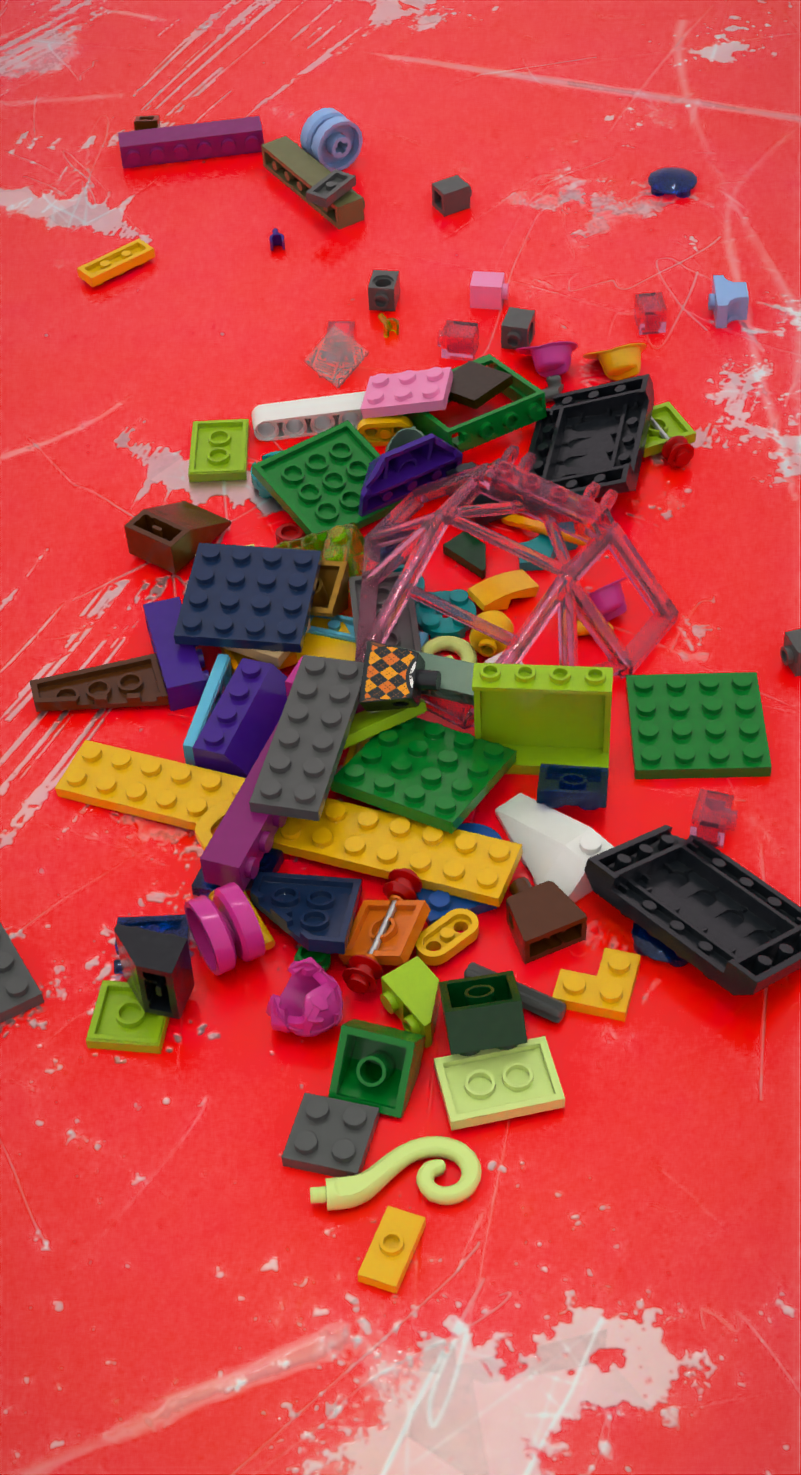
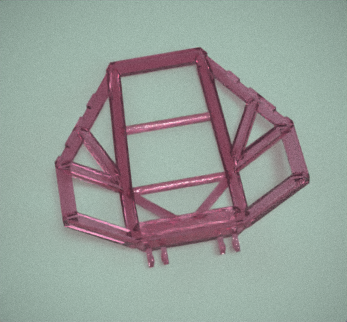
M511 444L504 451L501 458L496 459L490 464L483 463L416 487L365 536L355 661L364 662L367 641L385 644L409 598H412L507 645L495 662L500 664H520L557 612L559 665L579 666L578 617L608 657V661L589 667H613V677L619 676L622 679L626 675H632L675 624L679 611L621 526L614 521L609 510L616 502L617 491L608 490L603 495L599 504L593 501L599 494L601 488L599 483L592 481L586 487L583 495H579L529 472L536 462V456L531 452L526 453L521 458L518 466L514 465L513 463L518 458L520 448ZM453 493L435 512L410 520L424 506V503ZM480 493L498 501V503L469 505ZM524 513L539 520L545 525L558 561L467 518ZM449 524L557 575L516 634L508 632L416 586ZM561 531L586 542L585 546L572 560ZM401 542L379 563L381 547ZM608 549L653 613L652 617L626 647H624L579 582ZM407 560L376 617L378 585ZM421 694V699L425 700L427 711L462 729L474 727L473 705Z

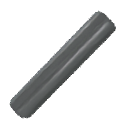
M471 962L464 972V978L497 972ZM516 981L524 1009L552 1022H561L566 1013V1004Z

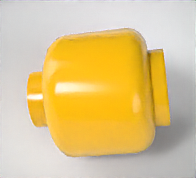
M490 610L477 615L469 635L470 644L482 656L493 657L510 647L514 625L510 618L501 611Z

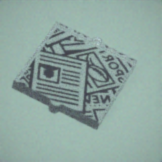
M334 325L304 359V363L315 370L319 378L324 377L339 389L368 356L369 351L357 343L354 336H348Z

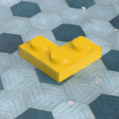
M605 948L597 976L560 969L552 997L564 1002L567 1010L625 1022L641 963V955Z

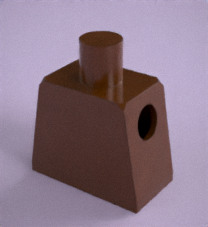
M522 877L511 883L509 891L512 895L506 899V919L525 964L586 939V914L554 882L546 881L532 887L528 879Z

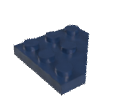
M258 871L250 890L252 904L306 950L325 954H345L362 892V879Z

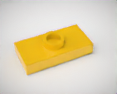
M387 1206L357 1274L358 1282L397 1294L425 1229L426 1217Z

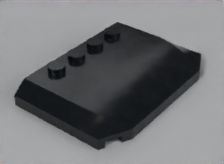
M646 374L556 394L553 398L555 404L551 408H546L547 417L536 422L519 484L524 497L529 502L531 510L636 491L655 401L653 382L650 375Z
M664 825L588 858L584 871L596 894L618 909L622 915L630 918L645 929L650 936L660 940L672 949L677 956L688 961L703 972L707 978L715 981L732 995H753L801 968V907L704 839L692 834L687 840L671 834L673 827Z

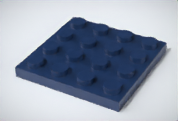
M199 543L174 631L175 644L302 653L322 563L321 551Z

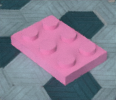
M432 367L427 370H406L401 373H379L375 376H370L360 409L363 419L446 410L454 377L452 368Z

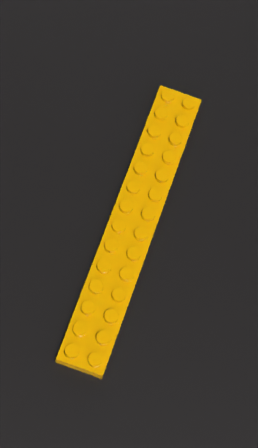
M85 740L59 780L55 790L58 797L195 831L197 821L211 807L225 799L233 802L246 778ZM331 798L326 800L320 821L287 817L285 825L282 828H278L271 848L273 851L388 879L389 873L394 869L407 868L417 874L424 889L440 890L452 896L500 907L523 854L522 844L456 829L451 834L401 815ZM220 822L212 829V835H214Z

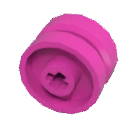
M230 882L216 888L213 901L205 895H200L185 902V915L194 941L207 966L215 975H221L234 969L237 956L243 961L249 962L265 954V942L256 915L247 897L235 882Z

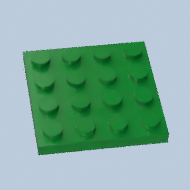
M348 420L252 465V474L319 549L416 500V494L363 517L359 515L360 493L369 463L380 456V454Z
M757 672L626 675V694L635 779L771 776L772 766Z
M414 717L373 736L334 776L331 791L453 834L516 762L517 751L504 747L499 743L475 739L469 733H462L444 727L439 723H432Z

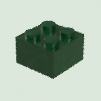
M513 971L439 982L444 1023L451 1055L471 1056L479 1053L480 1050L492 1048L509 1050L517 1047L518 1044L527 1043L522 1000Z

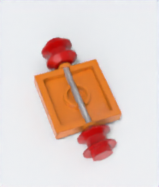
M394 869L389 873V881L383 886V893L389 900L363 901L353 922L345 954H338L342 963L350 967L343 971L342 978L347 987L355 993H371L377 989L378 984L376 980L380 979L383 975L381 965L401 966L409 960L431 909L426 900H417L416 893L421 891L422 882L417 874L410 869Z

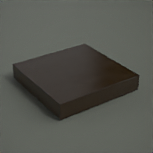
M468 361L453 371L454 377L448 400L477 409L513 384L512 375L473 361Z

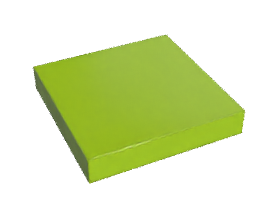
M102 980L86 1037L87 1048L161 1054L170 1017L145 1012L127 982Z

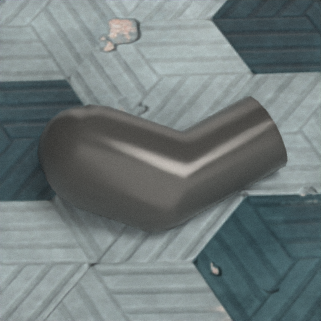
M560 375L547 377L546 382L548 386L542 389L545 392L546 403L552 402L554 396L561 394L564 384L561 383Z

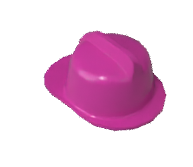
M557 341L540 346L517 348L516 352L531 355L537 373L547 378L548 376L561 375L568 371L571 365L572 351L577 349L578 345L571 341Z
M627 577L607 584L592 593L558 601L556 604L572 600L586 619L610 621L627 611V604L621 582L625 581Z

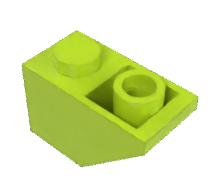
M416 956L381 977L382 994L380 999L384 1008L390 1014L395 1013L399 1017L405 1031L426 1036L424 1047L427 1048L433 1042L440 1006L439 979Z

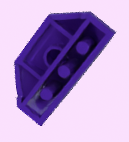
M433 433L381 454L369 463L360 493L359 515L363 517L446 481V471L462 464L463 454Z

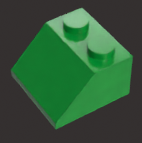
M352 1019L341 1026L328 1097L378 1107L381 1114L402 1118L419 1075L426 1036L357 1019Z

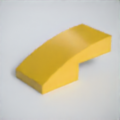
M521 569L487 578L470 587L467 593L482 611L508 609L511 599L536 597L540 586Z

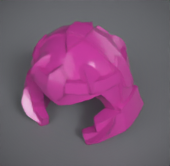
M312 957L301 961H293L287 970L292 975L280 996L273 994L270 997L266 1014L271 1017V1027L273 1030L286 1033L293 1032L303 1037L318 1036L329 1031L334 1026H338L344 1015L342 1013V991L337 981L331 975H328L324 968Z

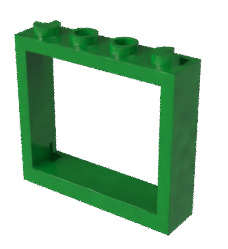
M488 354L473 360V362L511 374L513 384L501 393L514 402L451 428L447 427L429 412L398 416L409 418L413 426H416V429L421 431L424 436L433 433L462 453L546 418L547 414L545 392ZM458 366V367H456V368H453V369H452V372L455 371L456 369H458V368L461 367V366ZM458 432V436L452 438V434Z

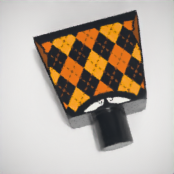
M367 641L359 703L366 711L370 712L418 707L422 690L439 691L441 673L435 670H424L425 661L416 651Z

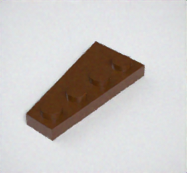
M156 653L30 681L36 712L169 705Z

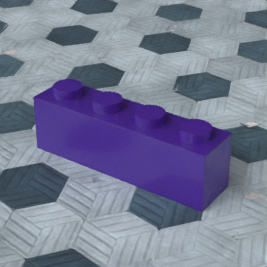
M180 597L143 604L147 630L153 651L156 653L171 711L198 705L210 676L208 670L202 671V668L205 667L202 649H195L199 645L175 644L174 631L182 606Z

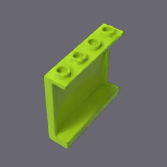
M474 663L472 691H474L475 739L499 743L504 747L517 751L516 762L505 774L608 778L613 667Z

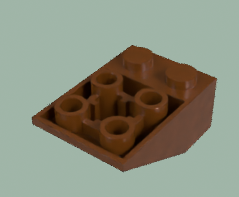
M187 501L143 509L124 525L130 554L173 574H177L195 557L199 543H211L231 525V521Z

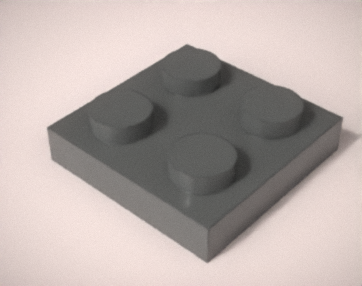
M305 1092L282 1155L283 1166L332 1177L362 1173L380 1118L379 1108Z

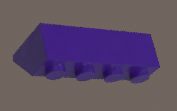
M242 658L192 747L195 766L246 778L280 720L287 701L285 681L288 677L271 663Z

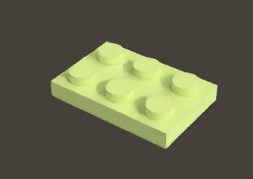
M545 1036L527 1039V1043L518 1044L517 1047L509 1050L492 1048L480 1050L479 1053L471 1056L454 1054L434 1058V1069L451 1131L565 1107V1095Z

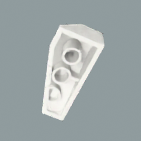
M522 793L517 794L495 809V815L510 842L522 844L523 854L521 861L524 867H528L532 874L535 886L546 881L554 882L574 903L593 891L584 871L587 860L613 848L614 846L591 827Z

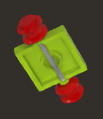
M669 401L653 406L643 457L662 453L663 458L668 460V464L673 468L687 465L694 455V448L690 443L696 441V432Z

